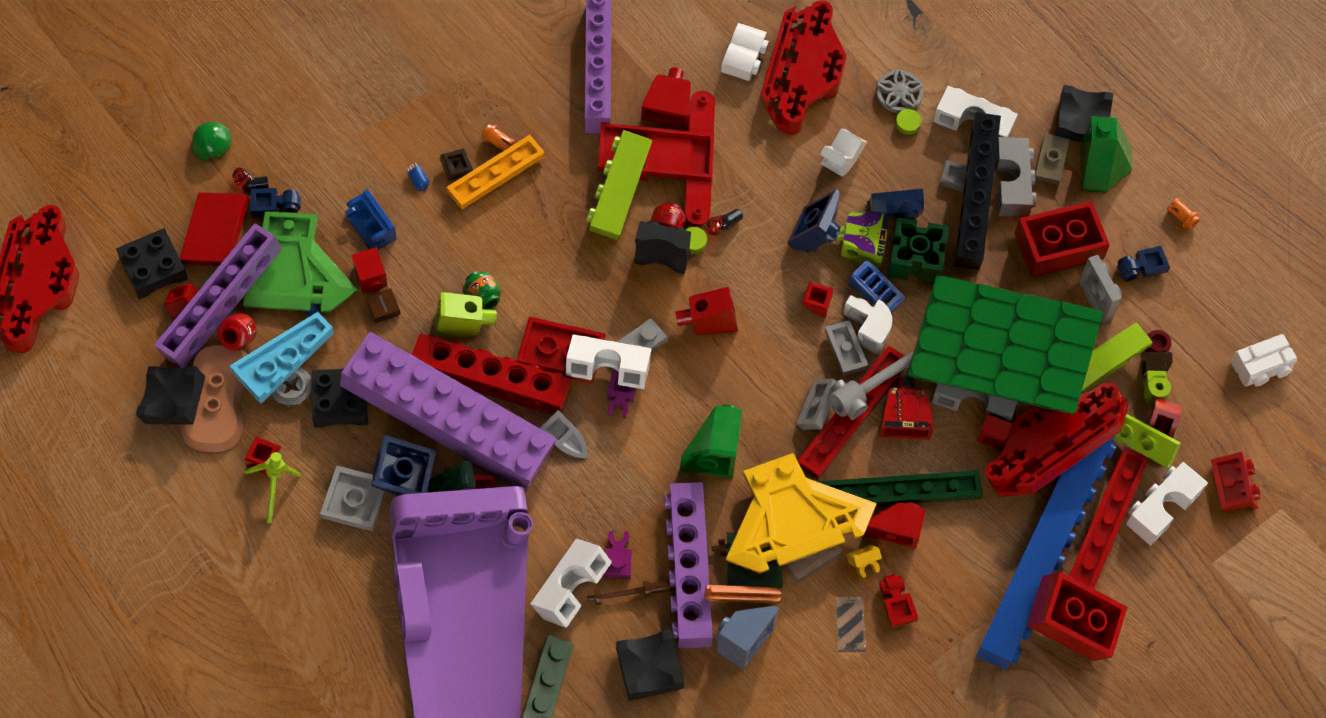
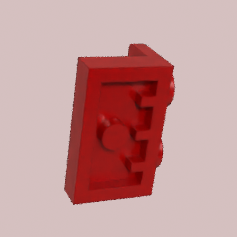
M1243 452L1211 459L1222 511L1226 512L1251 506L1253 510L1259 509L1257 500L1261 499L1258 485L1253 484L1252 475H1255L1256 472L1252 459H1247Z

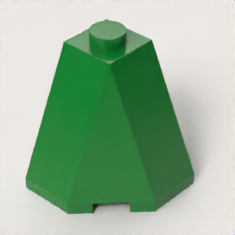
M1091 116L1080 146L1081 191L1108 192L1114 187L1115 183L1132 171L1131 146L1117 117Z
M728 404L715 406L681 455L680 471L733 478L742 409Z

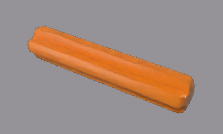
M708 585L705 587L704 593L705 599L713 602L772 604L779 603L782 595L781 590L776 587Z

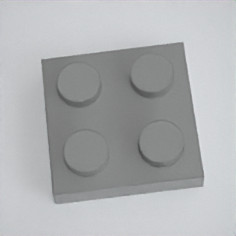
M1095 255L1088 258L1079 283L1093 309L1104 311L1101 323L1104 325L1112 322L1122 299V293L1119 286L1114 284L1110 278L1109 268L1106 263H1102L1099 256Z
M336 466L320 517L337 523L374 531L386 492L371 486L372 474Z

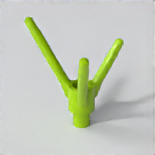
M277 452L272 453L266 462L243 471L244 474H250L265 469L267 476L271 478L267 509L268 524L272 523L277 478H280L284 471L297 478L301 476L298 471L287 466L283 462L281 454Z

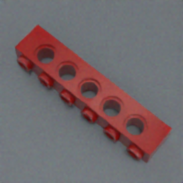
M420 333L411 354L473 391L552 415L556 410L563 414L571 392V378H568L563 373H551L542 370L537 365H524L510 357L501 358L494 356L484 349L474 350L460 342L451 343L442 340L434 334L425 335ZM444 355L447 357L444 360L435 359L437 356ZM463 363L472 364L469 368L461 367ZM490 370L498 372L497 374L492 376L485 374L487 371ZM514 378H520L523 380L520 383L511 382V380ZM543 385L548 387V389L539 391L536 387Z

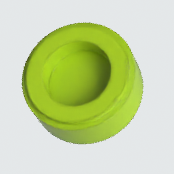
M905 109L899 112L896 118L897 130L904 135L917 133L922 122L920 114L912 109Z
M698 227L686 229V231H691L689 253L698 254L702 252L707 245L705 231Z

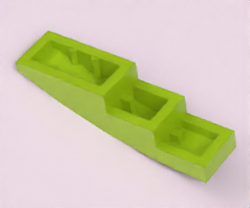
M1137 322L1093 350L1081 394L1103 383L1107 376L1124 367L1131 358L1151 347L1153 342Z

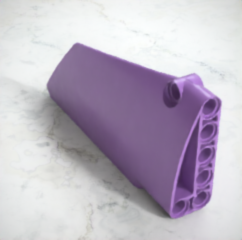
M511 486L400 495L393 498L388 512L396 561L394 563V580L414 718H520L528 538L533 527V521L528 515L524 488ZM513 526L521 527L524 532L516 531Z

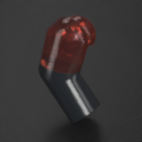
M243 167L236 168L232 174L234 183L246 192H250L251 189L269 188L267 176L254 178Z
M734 209L727 214L711 217L706 223V230L710 235H718L720 231L726 230L741 221L743 213L739 209Z

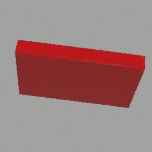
M198 192L180 255L182 264L221 265L237 245L249 201L246 194Z
M529 316L516 361L524 365H537L542 370L551 373L560 372L566 375V359L572 336L578 335L605 340L606 333ZM597 369L593 373L592 380L576 378L571 376L567 377L579 381L593 383Z

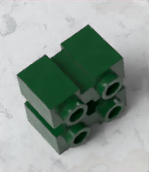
M897 217L887 277L908 280L909 275L919 276L918 282L933 284L936 275L941 276L943 272L944 250L947 243L949 226L928 222L927 228L917 226V220Z

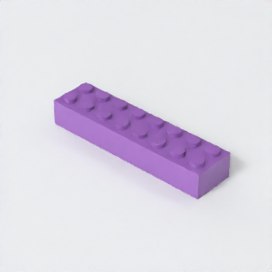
M372 332L368 333L341 373V387L490 473L495 474L511 485L523 487L525 493L553 450L556 441L554 436Z

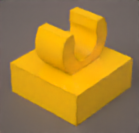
M870 544L846 554L849 564L856 567L859 576L866 577L865 567L868 564H871L874 572L880 571V566L876 562L882 559L878 547Z

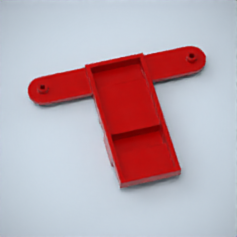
M704 90L697 91L691 96L688 131L601 123L597 171L603 172L607 160L613 161L615 152L611 151L615 137H621L623 130L651 139L652 143L639 180L647 181L648 176L660 177V180H663V177L685 179L684 214L686 220L695 226L706 224L709 221L711 211L715 98L711 93Z

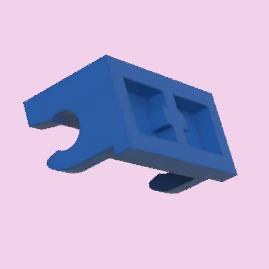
M367 189L363 191L364 193L351 199L346 204L349 209L345 211V215L368 248L377 247V250L397 240L395 226Z

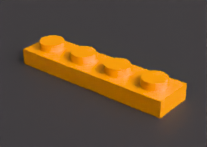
M528 135L447 186V192L463 210L545 158V152L533 137Z

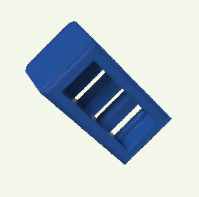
M868 260L850 277L849 285L873 305L878 300L885 303L884 300L889 295L893 296L894 298L888 304L885 303L891 313L905 300V296ZM865 275L868 276L865 281L862 280ZM875 282L876 285L871 289L869 286ZM883 288L885 291L878 296L877 293Z

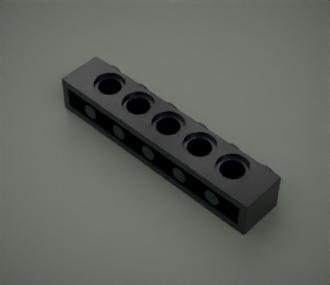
M975 112L972 121L954 266L980 270L983 263L1001 121L1000 115Z

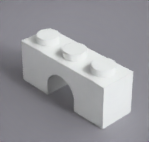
M947 86L936 109L933 122L957 131L963 121L973 120L975 112L1000 115L999 137H1009L1018 114L1012 112L1009 108L992 104L984 98L970 95L962 89Z
M573 335L566 359L565 376L592 380L596 369L611 367L619 373L618 385L644 389L650 367L651 348Z
M1184 462L1177 468L1172 466L1162 477L1165 481L1160 486L1155 483L1145 494L1147 499L1143 503L1137 501L1128 511V514L1131 516L1126 525L1150 546L1168 529L1174 519L1165 511L1163 503L1174 502L1186 510L1203 493L1208 484L1206 480Z
M576 539L530 604L543 620L567 628L582 606L572 594L573 590L579 584L586 581L597 584L612 561L600 546Z

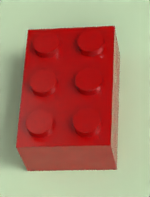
M1092 201L1019 218L1015 230V236L1031 277L1086 264L1088 258L1098 255L1103 260L1110 246Z
M1059 571L1042 576L1027 627L1092 661H1098L1113 657L1128 607Z

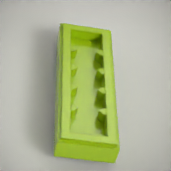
M1126 414L1122 431L1114 437L1118 442L1167 468L1172 466L1181 442Z

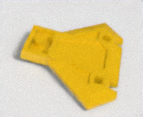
M793 453L744 470L743 477L753 495V500L726 557V561L761 574L769 571L767 563L776 560L778 565L782 566L844 543L843 535L851 532L854 538L861 537L867 529L877 503L806 478ZM842 519L845 520L844 523L839 525L837 524V521ZM769 546L770 550L762 553L761 549Z

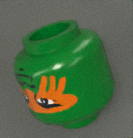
M475 271L466 277L462 290L464 295L480 296L482 298V309H492L499 303L501 289L490 273Z

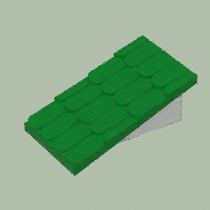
M936 275L906 376L1074 415L1078 407L1104 311Z

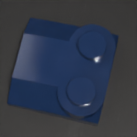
M923 188L872 193L869 201H867L869 213L890 214V217L916 220V217H919L924 211Z
M837 189L804 207L787 242L793 249L814 252L821 245L827 242L831 243L837 238L839 224L835 220L840 192Z
M384 435L377 454L371 486L397 496L427 493L436 450Z

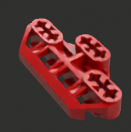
M816 1L812 3V6H807L799 12H796V6L784 12L762 88L760 100L777 129L789 135L801 132L810 105L820 98L832 99L839 92L846 63V53L831 24L833 7L827 1ZM819 17H822L819 34L814 36ZM803 18L802 25L806 26L805 31L792 28V24H797L798 19ZM792 42L796 43L794 53L798 54L797 59L784 56L785 51L789 52ZM832 63H835L836 65L834 68L831 83H828L827 80L830 73V67ZM784 70L788 72L786 82L790 83L789 88L775 85L777 80L781 81ZM800 98L795 119L791 117L796 99ZM771 100H780L777 111L782 112L781 117L770 106Z
M44 206L39 209L38 213H33L32 217L24 220L21 214L9 221L0 252V315L4 316L0 328V341L7 350L18 353L30 351L35 344L41 317L52 308L64 310L73 302L79 281V271L64 241L66 223L61 210L57 206ZM27 227H29V234H32L31 238L22 237ZM18 251L22 252L19 265L23 266L22 270L13 269ZM9 283L13 284L10 292V298H14L13 303L3 302Z
M1107 382L1099 385L1089 393H1082L1074 415L1037 406H1031L1020 414L1013 424L1002 454L990 462L985 469V474L994 492L999 497L1034 494L1120 433L1129 405L1126 398L1120 393L1117 385Z

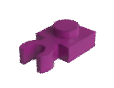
M612 370L607 399L614 400L608 405V415L612 416L615 408H621L623 410L622 418L626 419L628 416L627 402L634 403L636 388L618 385L619 373Z
M610 531L608 543L612 549L604 548V552L612 563L603 574V578L631 579L632 550L624 549L629 543V533L624 531V539L616 541L614 539V531Z

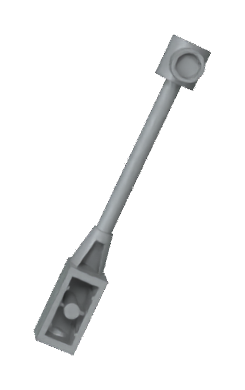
M913 351L860 385L853 380L845 384L842 379L834 383L830 388L832 393L829 395V401L834 411L841 417L848 415L851 420L862 415L868 408L865 394L908 367Z

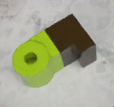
M1146 352L1141 360L1144 398L1152 405H1154L1156 398L1166 400L1171 391V384L1167 379L1166 371L1169 370L1173 363L1172 352Z

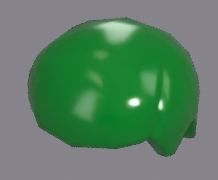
M206 122L199 125L194 131L191 148L194 155L204 161H208L212 157L220 159L230 149L232 136L229 129L219 122Z

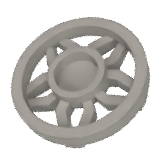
M902 69L888 72L878 81L876 88L877 100L882 107L893 113H899L905 109L914 110L919 106L923 97L922 83L916 76ZM897 77H901L902 82H898ZM881 91L888 94L886 101L883 99ZM918 91L919 96L917 100H915L913 94ZM902 103L906 107H896L895 105Z

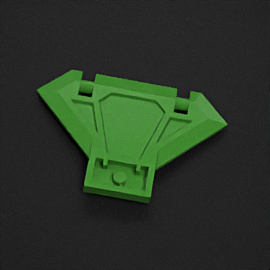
M265 211L263 229L276 237L282 250L241 299L244 300V308L311 311L312 304H321V312H331L358 291L315 242L318 222L316 214ZM211 275L208 278H206L203 282L206 283V281L211 277ZM323 290V293L315 294L314 291Z

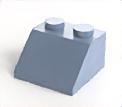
M769 606L735 611L730 619L725 617L717 629L719 634L716 637L718 641L716 651L744 670L775 629L779 608Z

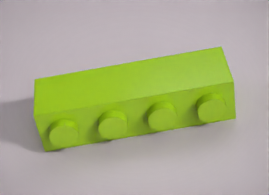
M623 130L621 137H615L611 151L615 152L613 161L607 160L603 174L607 175V179L604 185L599 183L595 198L599 199L597 208L591 207L586 221L591 223L589 231L618 241L652 143L651 139Z

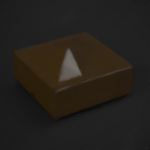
M465 148L441 154L439 157L448 181L463 177L473 171Z

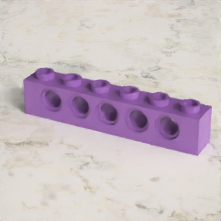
M586 0L585 134H600L601 123H610L611 0Z
M254 223L154 344L165 359L180 369L188 365L216 331L219 324L229 315L282 250L274 235Z
M703 482L670 484V492L665 493V510H670L671 519H666V534L672 535V544H667L668 561H673L674 570H669V586H675V596H670L671 613L676 612L677 621L672 622L673 639H678V648L711 647L713 638L711 604L704 597L705 587L709 585ZM681 510H687L691 513V515L688 517H682L678 514V512ZM688 535L693 540L686 543L681 541L680 537ZM691 561L695 566L684 568L681 563ZM693 587L696 592L694 594H686L682 589ZM686 613H694L698 618L694 621H689L684 615Z

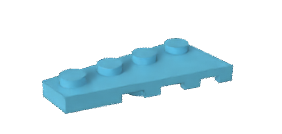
M316 312L230 365L231 373L261 404L334 334L333 327Z

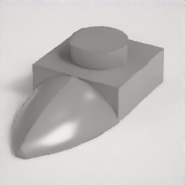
M556 410L540 429L556 438L554 445L564 453L573 457L587 458V447L583 436L559 410Z

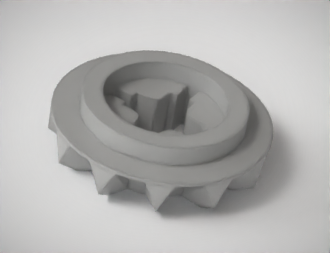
M299 367L271 395L278 404L282 403L288 407L295 404L301 405L302 401L309 399L312 390V379L307 371ZM295 382L297 390L287 392L285 384L292 385Z

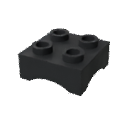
M1064 85L1060 95L1055 136L1082 142L1091 116L1110 117L1114 93L1087 92L1073 86Z
M640 221L635 238L636 252L634 263L639 265L650 263L662 264L672 268L677 273L685 274L689 259L691 231H686L681 227L662 226L653 221Z
M165 228L116 248L119 259L139 300L149 296L161 287L188 279L185 268Z
M148 366L144 397L137 408L136 415L145 424H194L206 376L196 366H188L182 369Z
M344 369L311 370L312 421L314 428L335 424L368 425L367 401L340 386L341 373Z
M671 630L662 631L644 638L616 642V651L629 701L684 688V679Z

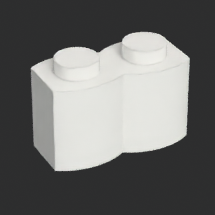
M738 23L725 54L721 72L750 81L752 74L757 76L761 61L758 59L760 54H766L769 41L766 40L767 32Z

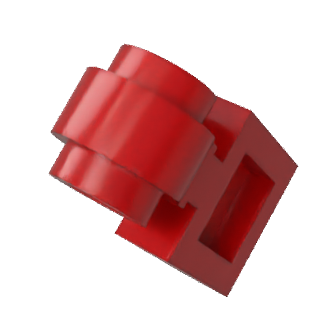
M892 574L883 577V580L879 581V587L882 596L889 597L883 601V605L891 629L917 622L919 617L911 594L901 595V592L905 591L901 575L896 576Z

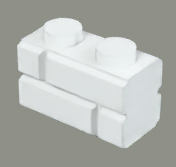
M1280 334L1236 351L1231 359V364L1236 373L1239 374V378L1245 387L1252 384L1258 387L1268 382L1270 377L1277 375L1278 378H1282L1293 371L1292 368L1297 361V357L1292 348L1289 347L1284 334Z

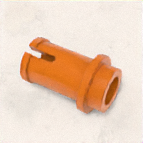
M489 124L481 135L486 143L490 142L502 151L515 144V140L499 131L497 125L492 126Z
M1179 198L1171 202L1173 206H1168L1167 211L1183 223V228L1191 230L1199 223L1198 213L1192 212Z

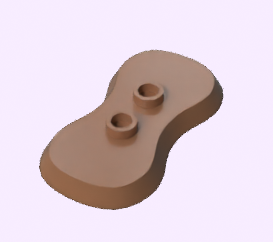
M211 345L199 350L191 360L190 366H196L206 377L194 424H181L182 438L189 447L203 452H221L231 449L241 439L244 431V421L240 410V397L244 386L231 373L230 365L248 355L244 350H229L223 345Z

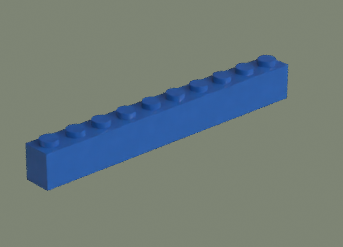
M1114 437L1061 474L976 657L1006 671L1010 663H1017L1023 650L1018 645L1021 639L1027 641L1032 631L1031 628L1027 627V622L1042 576L1052 574L1053 570H1060L1065 559L1061 552L1064 547L1070 548L1076 535L1071 532L1074 524L1080 526L1086 511L1082 510L1084 502L1090 504L1096 492L1092 485L1095 480L1101 481L1107 468L1102 463L1105 458L1111 459L1117 446L1112 443Z

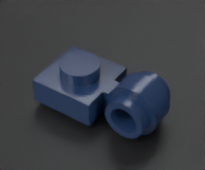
M277 188L251 189V216H264L265 211L278 212V208H281L282 212L298 213L301 208V197L295 190H286L278 196Z
M1162 246L1137 251L1136 259H1133L1132 256H1125L1117 261L1118 273L1121 278H1124V281L1136 279L1139 276L1138 272L1140 270L1143 277L1146 278L1167 273L1170 269Z

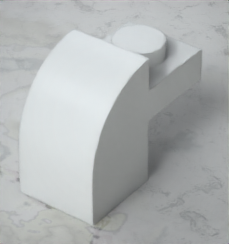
M840 129L832 145H825L820 155L824 157L821 164L843 177L855 164L867 141L846 129Z
M850 295L845 304L843 315L862 325L857 335L860 346L879 355L887 343L891 331V312L881 300H878L875 306L872 307L866 300Z

